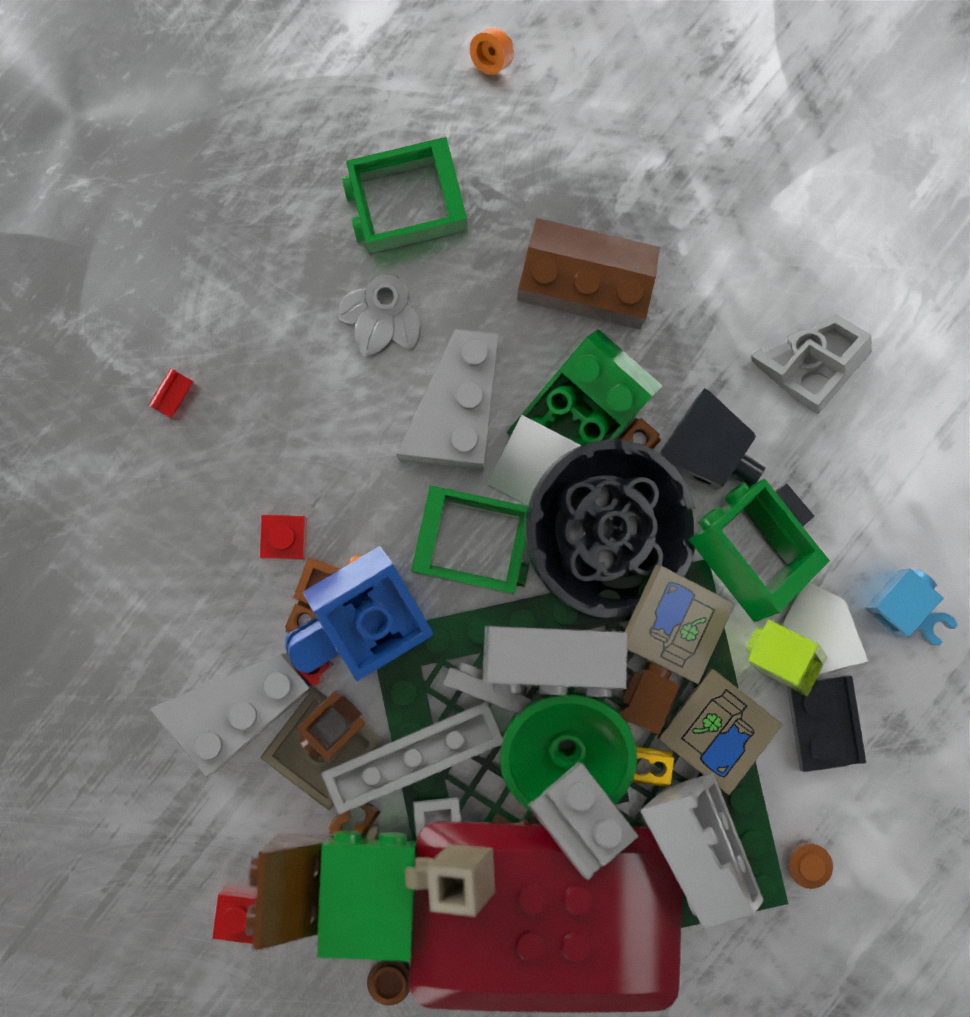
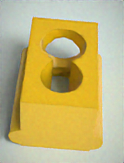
M636 746L637 759L645 758L649 764L662 762L663 771L658 775L652 774L649 770L643 773L635 771L632 782L662 787L671 785L674 763L672 752Z

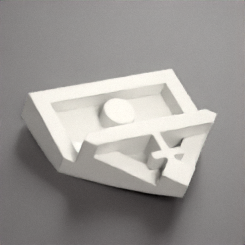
M809 582L798 593L782 626L818 643L828 658L816 680L843 669L869 663L846 600Z

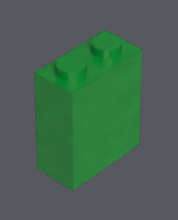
M335 831L334 838H326L322 844L317 958L410 961L414 889L406 887L405 869L407 867L415 868L416 841H407V834L395 832L380 833L379 840L361 839V832Z

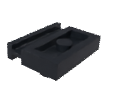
M846 675L818 679L815 681L808 697L787 686L800 771L809 772L866 763L853 676Z

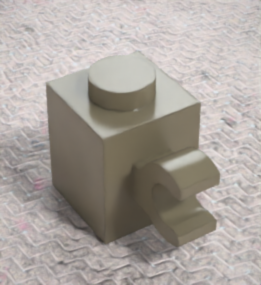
M449 844L435 859L416 858L415 868L407 867L405 869L406 887L410 889H429L430 911L476 916L495 893L493 848Z

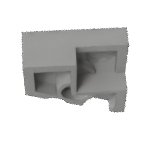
M835 314L818 322L817 326L811 330H800L787 336L788 342L765 353L762 348L756 350L751 355V359L759 369L781 388L819 414L872 353L871 334Z

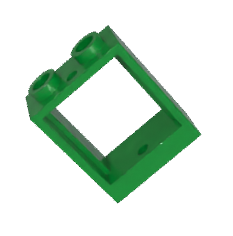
M447 137L346 161L349 175L341 177L347 203L356 201L359 216L352 217L351 220L357 243L366 241L369 254L468 231L467 215ZM434 165L447 217L375 234L362 182Z
M765 478L750 487L743 482L732 489L724 497L728 504L722 509L717 506L705 514L698 521L702 528L689 539L754 623L780 613L830 562ZM743 510L787 564L767 586L722 531Z
M430 485L411 572L514 595L516 586L525 588L530 562L522 560L526 543L525 519L528 506ZM445 504L519 519L506 581L432 565Z

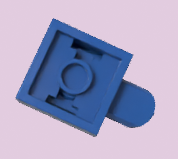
M378 546L303 592L316 617L296 628L285 637V649L292 665L304 673L312 672L340 655L354 679L358 682L433 636L434 633L395 566L383 549Z

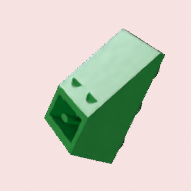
M598 329L582 341L521 415L579 445L601 440H615L663 385ZM521 415L506 432L508 435H512Z

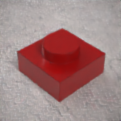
M261 515L260 558L305 560L307 517Z
M221 891L217 899L212 939L253 944V935H246V917L248 907L254 906L256 895Z

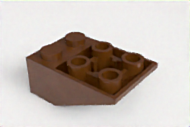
M278 833L259 851L257 858H252L249 886L257 887L254 906L248 907L246 917V935H253L252 950H262L318 935L322 844L326 838H331V836Z

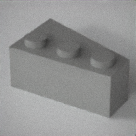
M461 329L454 330L397 450L398 460L484 470L499 334Z
M485 627L483 682L494 683V692L521 693L522 685H540L539 694L567 695V686L585 687V696L612 697L613 688L626 689L628 633Z
M283 653L149 708V710L202 773L208 777L230 761L315 685H311L293 667L288 654Z
M712 772L664 788L640 811L684 891L691 912L697 916L703 929L754 915L763 902V897L714 773Z

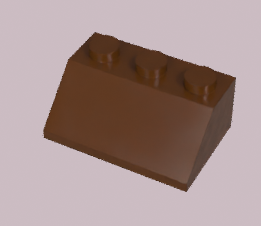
M536 218L518 287L517 301L641 330L647 317L656 279L660 247Z

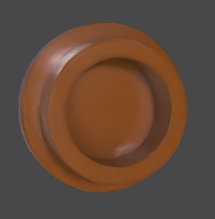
M805 843L799 845L791 852L788 859V871L791 878L798 885L808 889H816L826 884L833 872V862L830 854L823 847L814 843Z
M381 960L371 968L367 978V988L371 997L376 1002L387 1006L402 1002L410 992V972L408 968L400 961Z

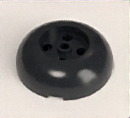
M601 440L581 445L556 460L545 471L532 492L525 519L526 547L532 566L545 587L557 599L579 612L601 618L633 615L642 593L638 595L640 585L621 589L609 587L601 582L635 574L651 575L655 565L663 566L684 577L695 552V547L689 541L694 535L692 509L696 508L693 497L684 478L670 461L647 446L626 440ZM601 488H605L609 492V502L605 506L600 507L596 504L595 500L600 497ZM632 516H635L637 520V533L631 535L632 526L629 520ZM574 521L579 522L583 529L581 537L577 540H572L569 533L570 526ZM604 522H606L607 525H608V530H607V532H606L605 535H603V532H604L603 523H604ZM606 549L610 550L614 556V562L609 568H606L605 564L599 561L600 553ZM609 589L617 592L621 599L598 596V594L603 590Z

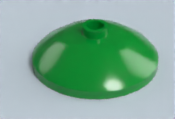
M567 692V695H546L526 705L515 715L503 736L500 750V766L504 782L512 796L530 812L532 811L527 805L540 797L543 791L577 763L584 765L614 805L625 795L634 778L637 765V751L631 729L614 707L594 696H585L584 693ZM565 740L575 743L568 750L559 747V744Z

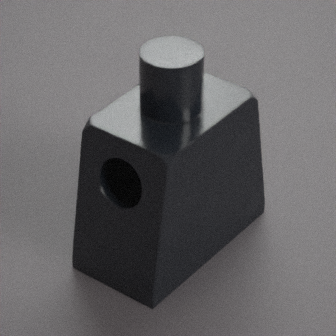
M706 388L698 394L659 453L670 461L681 475L715 490L722 488L730 476H733L742 483L745 482L750 487L757 483L766 469L765 466L745 454L756 438L755 433Z

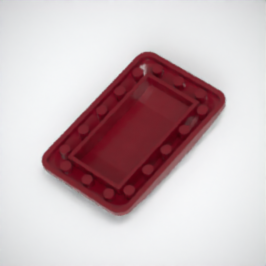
M436 821L424 826L417 836L415 859L422 857L435 859L449 844L493 848L495 893L476 916L430 911L429 889H414L409 984L415 1001L421 1006L430 1009L546 1013L657 1012L672 1006L678 998L680 988L682 888L650 828L631 826L638 837L605 866L597 869L593 876L587 880L582 877L542 824Z

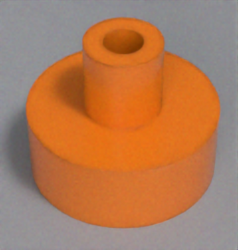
M488 28L475 35L470 42L469 50L472 62L484 74H497L507 68L513 61L514 49L512 40L505 32L498 28Z

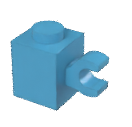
M911 568L898 570L865 607L894 636L910 637L917 629L924 641L933 646H940L943 643L933 631V627L938 621L943 623L948 629H955L958 626L956 620L947 613H931L944 598L934 590L937 587L936 582L920 569L915 571Z

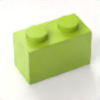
M769 619L764 629L756 628L746 648V651L751 653L748 661L759 672L807 697L828 658L818 643Z

